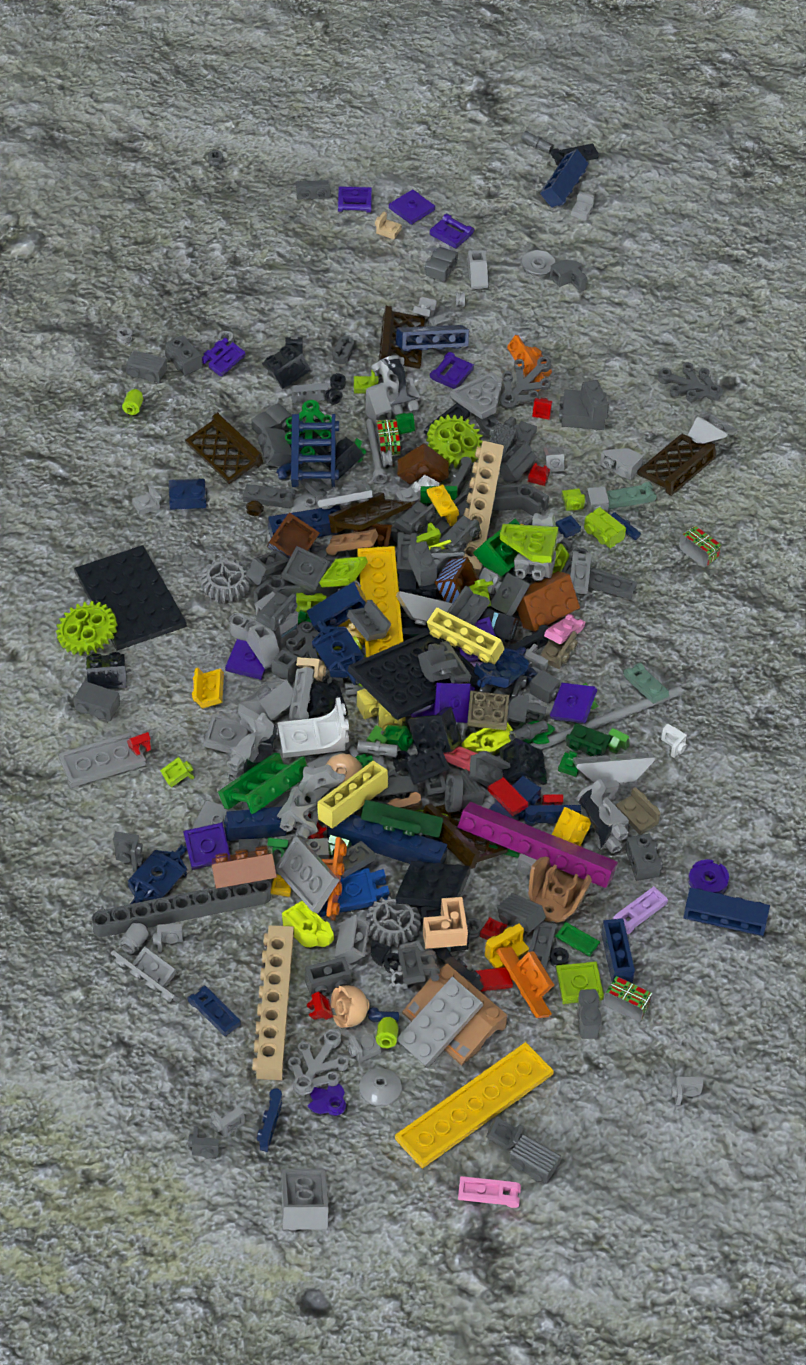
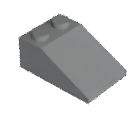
M281 1169L283 1230L327 1229L328 1197L325 1169Z

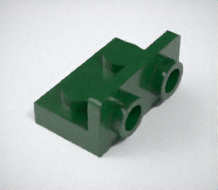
M575 723L570 735L567 734L566 746L574 751L580 750L585 752L588 756H602L605 754L612 739L610 735Z

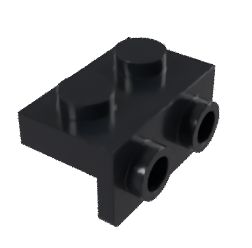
M347 437L340 440L336 445V469H339V479L364 456L358 446ZM321 462L324 467L331 471V462Z

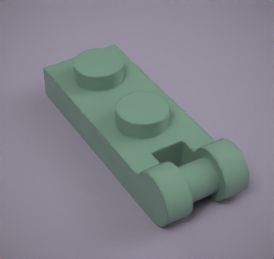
M645 482L639 486L606 491L609 500L608 509L653 502L657 496L652 491L653 486L650 482Z
M642 663L635 664L633 668L623 670L625 678L653 704L669 697V690L653 677Z

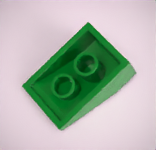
M516 518L513 519L510 523H508V524L521 525V524L516 520ZM499 530L479 546L473 554L485 568L503 577L515 567L514 559L519 552L500 540L501 530Z

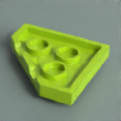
M502 525L500 532L501 541L532 562L542 564L552 562L558 537V527Z

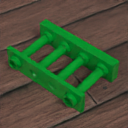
M273 753L218 791L224 809H231L240 802H247L251 814L256 813L303 779V770L307 766L305 758L301 756L289 765L283 763L280 753Z

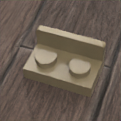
M573 631L568 640L562 644H558L550 639L540 656L548 660V665L560 669L563 663H567L571 650L574 651L577 647V632Z
M636 787L632 789L631 796L616 804V807L628 818V823L639 835L659 824L660 811L658 807L653 805L646 795Z

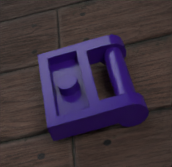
M339 186L338 212L354 210L371 213L372 187ZM343 203H366V204H343Z
M447 213L443 216L442 220L430 229L431 236L455 249L464 243L474 232L473 227L460 223ZM448 224H450V225L456 227L457 229L463 231V233H461V232H459L458 230H456V229H454V228L448 226Z
M448 352L444 356V360L436 369L431 371L429 376L432 380L455 389L460 387L474 370V364L456 357L452 352ZM449 364L453 365L445 375H441Z

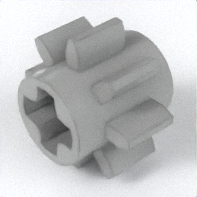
M398 965L395 971L389 968L391 975L385 976L386 979L391 980L388 987L396 986L397 992H399L402 986L407 989L404 980L401 983L398 981L393 982L395 981V974L402 975L400 965Z

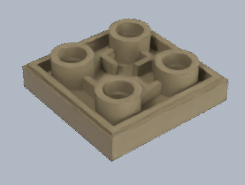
M470 691L467 726L506 730L509 695Z

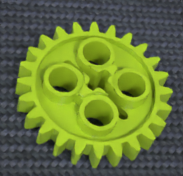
M449 415L445 419L441 416L439 421L435 420L431 424L427 432L428 437L426 441L429 442L428 446L449 461V466L452 463L455 468H457L458 464L461 466V459L463 457H469L473 463L476 462L478 459L475 457L476 449L481 447L482 444L481 439L483 435L478 434L480 429H474L475 424L469 425V419L463 421V416L459 419L456 418V415L452 419Z
M93 601L89 605L84 602L81 607L79 604H76V609L70 607L71 612H64L65 618H59L61 624L56 625L58 628L56 630L57 639L62 648H65L67 652L71 651L73 655L78 652L80 656L84 652L90 655L92 650L97 653L98 647L104 649L103 644H110L108 639H114L112 633L117 632L115 627L118 626L111 608L108 609L106 604L102 606L100 602L95 605Z

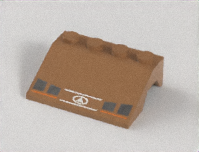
M446 964L440 969L439 980L432 981L430 978L402 1011V1014L412 1022L449 979L454 977L484 1004L444 1049L462 1066L480 1051L485 1040L495 1031L506 1029L507 1014L449 964Z

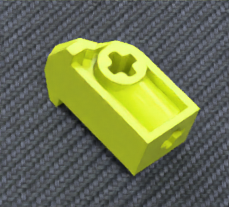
M508 722L506 730L483 728L476 733L470 734L463 741L462 747L477 754L480 751H488L492 755H496L500 752L499 748L511 741L509 732L513 731Z
M303 901L282 912L283 926L294 927V938L304 947H326L334 941V934L330 924L327 921L325 922L317 913L312 912Z

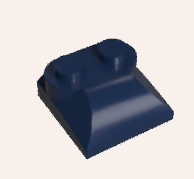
M205 479L169 480L170 510L206 508Z

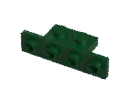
M365 800L361 816L362 820L384 825L383 829L395 832V829L398 828L403 830V834L415 836V833H422L439 837L443 823L442 817L370 800Z

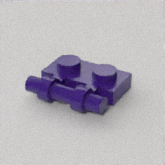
M223 338L221 341L218 340L211 350L204 352L202 357V363L205 364L207 361H210L208 363L209 368L220 377L245 357V351L233 342L227 346L229 343L227 338Z

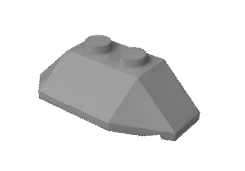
M401 591L396 594V598L411 620H415V624L426 626L436 607L447 612L453 604Z
M651 751L575 757L573 762L577 769L594 783L598 779H601L602 782L617 780L619 784L625 785L636 781L654 762V756Z

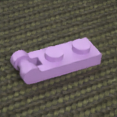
M652 887L618 912L613 919L623 918L626 932L630 934L636 926L665 906L668 899L659 890ZM629 917L631 920L627 921L625 918Z

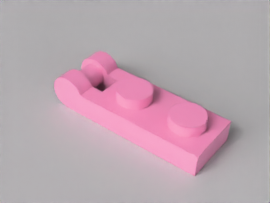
M569 613L563 620L548 628L544 636L558 644H562L568 640L573 631L577 632V634L581 632L586 622L581 619H575Z
M460 1176L458 1200L501 1204L517 1208L520 1204L518 1194L521 1192V1184L510 1181ZM503 1191H508L509 1195H503Z

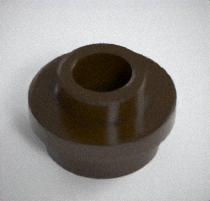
M259 501L248 502L246 504L247 513L251 516H260L264 511V506Z

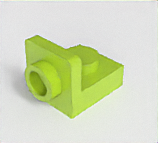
M371 370V376H354L355 394H366L367 388L378 384V376H375L373 370Z
M580 488L562 490L561 496L566 511L584 509L585 495L581 494Z
M429 523L427 533L417 536L416 543L425 541L428 547L438 544L441 533L438 528Z
M485 579L474 581V585L469 586L474 594L487 597L490 601L488 587L494 585L493 581L486 582Z
M180 757L160 770L171 788L187 776L191 780L195 778L192 773L194 770L189 761L184 762Z

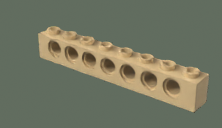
M482 441L481 447L476 449L475 457L478 460L474 462L472 469L475 476L471 477L469 488H472V491L468 493L466 500L469 507L465 508L464 516L471 521L474 519L478 520L481 528L478 536L473 538L476 541L471 540L464 550L465 556H463L469 558L477 576H479L482 563L473 552L487 540L504 445Z
M269 925L268 933H264V946H267V951L262 952V963H265V968H261L260 980L264 981V986L259 987V998H262V1004L258 1003L257 1016H261V1020L256 1021V1034H259V1040L255 1039L254 1052H258L257 1058H253L252 1070L256 1071L257 1079L282 1080L294 927Z

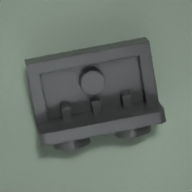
M367 600L364 608L349 610L347 617L367 641L385 638L391 626L389 620L372 600Z

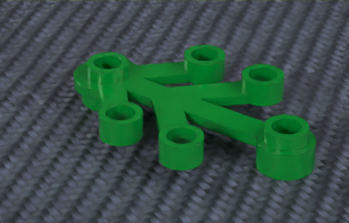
M315 400L304 402L302 411L299 413L300 421L306 417L305 423H315L314 416L322 422L326 420L332 422V417L324 415L319 410V403ZM292 417L286 420L289 429H292V424H290ZM303 430V432H300V436L305 433V439H313V431L321 439H331V432L329 430ZM288 432L285 435L288 444H292V439L289 440L292 437V432ZM304 446L301 450L303 455H316L312 446Z

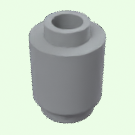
M132 923L121 938L120 947L129 954L138 951L149 936L146 926L141 923Z

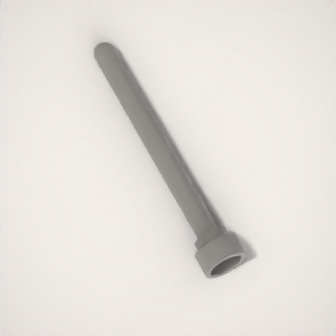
M367 419L366 425L375 468L372 473L373 482L375 484H384L387 481V474L381 466L373 420Z

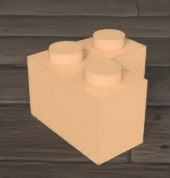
M462 897L442 898L441 916L424 917L423 919L425 949L467 945L468 930Z

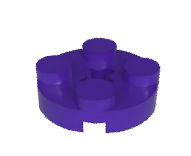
M700 860L692 866L689 872V885L694 889H702L713 893H725L729 882L728 870L721 863L720 865L713 863L714 860ZM705 876L713 878L712 881L705 880Z

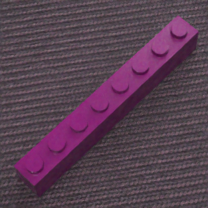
M470 802L465 807L459 821L458 828L536 860L545 856L549 857L551 866L557 865V869L572 875L577 874L579 878L584 880L588 874L591 876L592 883L607 888L613 879L618 864L617 861L473 802Z

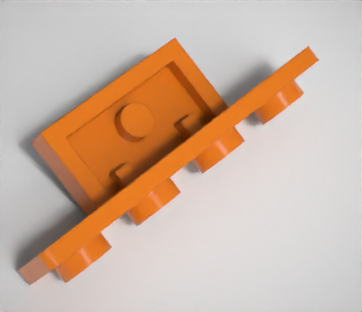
M515 335L507 346L514 360L522 359L524 361L525 368L523 369V374L525 377L537 366L538 359L543 357L541 350L537 347L525 346L519 335ZM552 370L540 372L531 383L540 382L541 379L545 378L544 376H550Z
M336 837L334 858L321 859L339 879V882L327 899L326 915L331 921L336 920V915L340 911L338 896L342 893L340 880L345 870L343 856H346L347 845L341 837Z
M512 947L499 948L497 953L501 962L507 968L511 979L516 983L533 1015L536 1018L549 1017L552 1013L542 997L554 986V983L535 952H528L519 960Z

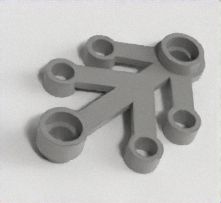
M329 1029L325 1032V1044L315 1060L311 1054L310 1044L308 1042L299 1043L298 1053L303 1056L308 1071L306 1074H303L301 1060L298 1057H291L288 1060V1068L295 1075L293 1082L295 1093L307 1095L316 1086L324 1084L336 1086L339 1083V1075L334 1071L328 1072L325 1076L314 1077L318 1073L335 1068L340 1071L348 1068V1058L345 1056H339L335 1060L324 1062L331 1050L340 1045V1031Z

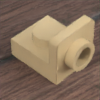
M383 212L375 221L376 233L395 239L401 231V224L387 220V212Z
M297 657L296 665L298 667L314 669V678L317 681H322L323 676L326 674V665H324L323 661L314 658Z

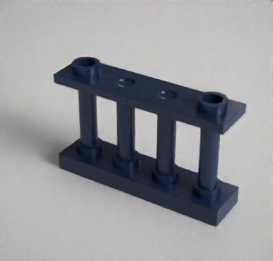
M292 414V487H299V481H303V479H331L332 487H335V480H339V469H336V431H339V421H336L335 414H332V422L303 423V421H300L299 414ZM303 430H332L331 439H303V437H300V432H303ZM303 446H331V455H303V453H300V448H303ZM303 462H331V471L303 472V470H299V464H303Z

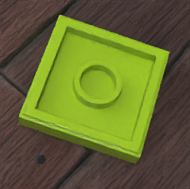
M366 557L335 559L319 583L321 587L347 586L356 580L368 561Z
M597 961L556 966L555 970L562 1004L578 1003L580 990L596 989L599 1001L604 999Z

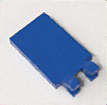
M369 868L357 870L345 878L341 877L342 893L338 896L339 913L372 907L374 901H380L381 897L387 900L390 894L388 885L376 888V885H386L384 869L370 873ZM328 901L325 902L319 913H317L320 917L327 916Z

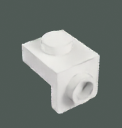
M424 475L418 482H414L412 489L420 499L421 486H439V482Z
M667 723L663 728L661 740L672 746L671 757L675 758L679 753L682 754L687 746L685 743L687 735Z

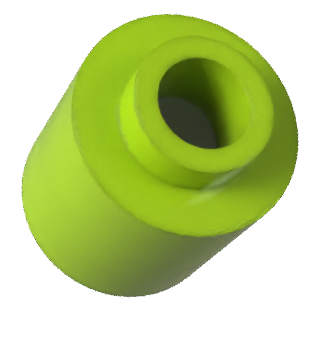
M132 389L127 393L122 405L124 412L130 415H136L139 412L144 399L142 392Z
M385 1017L378 1023L376 1043L383 1048L394 1047L397 1043L398 1024L395 1019Z

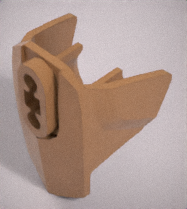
M545 856L539 858L531 867L528 895L531 901L542 905L546 916L544 921L562 922L577 910L592 879L588 874L584 880L579 878L577 874L572 875L557 869V865L551 866L549 857Z

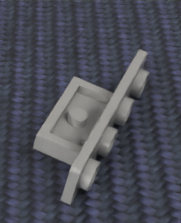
M144 946L133 963L114 950L111 952L116 957L114 960L122 967L126 965L130 967L131 970L129 972L138 979L141 976L146 979L145 984L151 989L156 990L158 988L161 990L162 993L160 995L169 1002L172 999L177 1002L180 1001L178 996L166 988L178 970Z

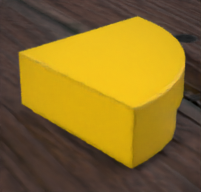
M276 874L277 878H273L271 894L291 897V887L280 875Z

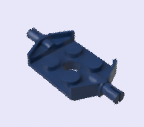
M324 620L318 621L317 626L321 632L313 639L312 647L316 649L326 665L330 677H349L353 685L359 684L347 670L349 665L365 659L350 632L344 626L327 627ZM336 646L343 647L339 651L333 649Z
M520 646L517 650L504 648L505 650L495 665L490 662H483L481 665L476 663L474 672L481 678L477 682L478 686L483 688L486 684H492L497 687L506 688L528 670L529 661L523 656L526 653L525 647Z
M181 844L175 852L154 850L128 880V887L134 896L130 904L163 898L183 874L187 876V868L181 860V856L187 851L185 846ZM160 871L162 875L154 876L152 873Z

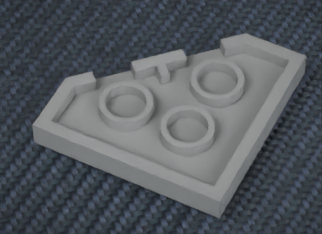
M490 372L451 390L450 397L480 419L487 418L496 413L502 389V378Z
M360 479L344 483L341 489L335 487L327 491L324 497L323 495L316 496V502L319 508L329 509L335 504L343 506L350 504V501H368V498L373 496L367 481Z

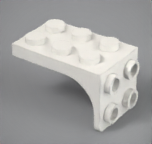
M340 697L336 698V705L332 712L325 716L278 722L283 758L345 751V743L349 742L347 732L349 724L348 719H345L344 716L346 715L345 704H341Z

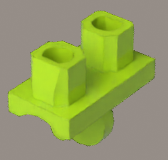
M296 593L297 608L295 611L300 612L302 610L307 613V610L325 600L326 596L322 593H315L314 595Z

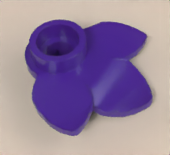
M339 1083L336 1086L328 1085L327 1090L314 1087L310 1093L312 1102L308 1104V1108L318 1114L329 1113L335 1116L342 1114L346 1109V1102L343 1099L345 1093L343 1087Z

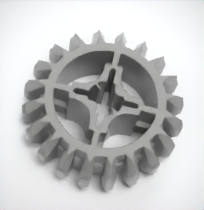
M228 558L225 561L219 559V562L213 560L212 565L207 564L206 569H203L201 588L204 590L205 595H209L210 600L215 598L216 602L222 600L223 603L226 601L232 603L233 599L239 601L240 597H245V594L249 591L251 579L247 577L248 569L246 566H243L242 562L237 563L235 559L229 561Z
M388 896L387 900L381 897L379 903L374 901L373 907H369L366 915V921L370 923V929H368L369 936H373V940H379L381 944L387 943L389 947L391 944H395L398 948L400 943L412 942L414 937H417L418 930L421 927V916L418 914L417 907H413L414 905L396 904V899H391L390 896ZM409 922V924L402 929V926H405V923Z

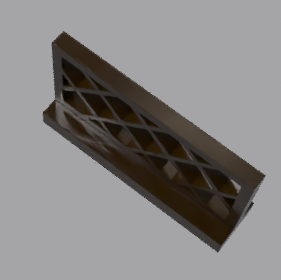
M386 305L382 317L378 361L396 353L399 357H404L403 366L420 369L422 350L407 351L409 353L404 355L400 351L402 349L392 343L396 341L394 330L403 328L402 326L406 324L409 327H415L411 323L413 321L420 322V325L416 327H424L425 317L392 311V306ZM394 318H399L403 322L398 323ZM413 356L417 362L410 361L408 358Z
M218 412L212 416L213 420L185 439L186 444L228 484L255 465L259 468L264 464L261 452ZM214 428L216 429V434H207V431ZM203 439L202 444H194L193 441ZM206 439H215L214 444H205ZM218 439H226L227 444H218ZM204 449H213V455L204 454ZM217 449H226L225 455H216ZM229 449H237L238 455H228ZM215 459H224V465H216ZM237 459L236 465H227V460ZM240 460L250 461L246 465H239ZM226 470H235V473L228 477Z
M681 433L637 470V475L666 488V494L672 496L716 458L715 444L712 442L698 444L691 437ZM682 440L685 441V442H687V443H689V444L678 445ZM700 448L699 451H692V449ZM690 449V452L680 453V450ZM669 451H677L676 454H667ZM691 457L687 461H681V458ZM670 459H679L678 462H669ZM666 460V463L656 464L657 461ZM672 467H679L677 470L670 471ZM663 468H667V469H668V471H662V472H658V471H657V469H663ZM655 469V472L653 473L646 472L647 470ZM669 476L665 479V481L659 478Z
M378 492L372 495L373 497L368 498V501L356 502L328 515L331 533H338L345 529L363 530L411 508L412 503L411 501L385 499L384 493Z
M430 803L425 805L423 813L443 818L440 836L437 838L442 843L447 844V848L465 866H470V869L475 868L477 862L507 853L508 848L462 829H457L455 826L459 825V820L452 819L450 816L461 818V812H447L445 804L434 806ZM475 840L486 844L485 846L475 843ZM489 845H495L498 849L491 848Z

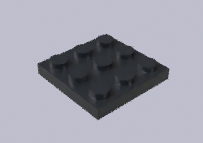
M411 861L396 894V904L441 908L442 898L461 897L470 875V866Z

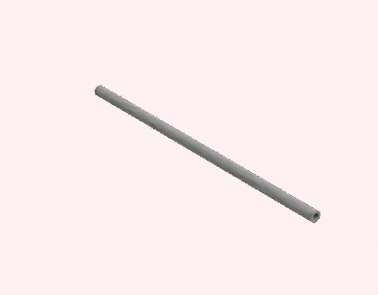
M681 686L669 689V697L654 704L646 698L580 725L596 729L683 694V689ZM573 727L549 736V743H531L530 745L542 750L566 740L567 734L570 735Z

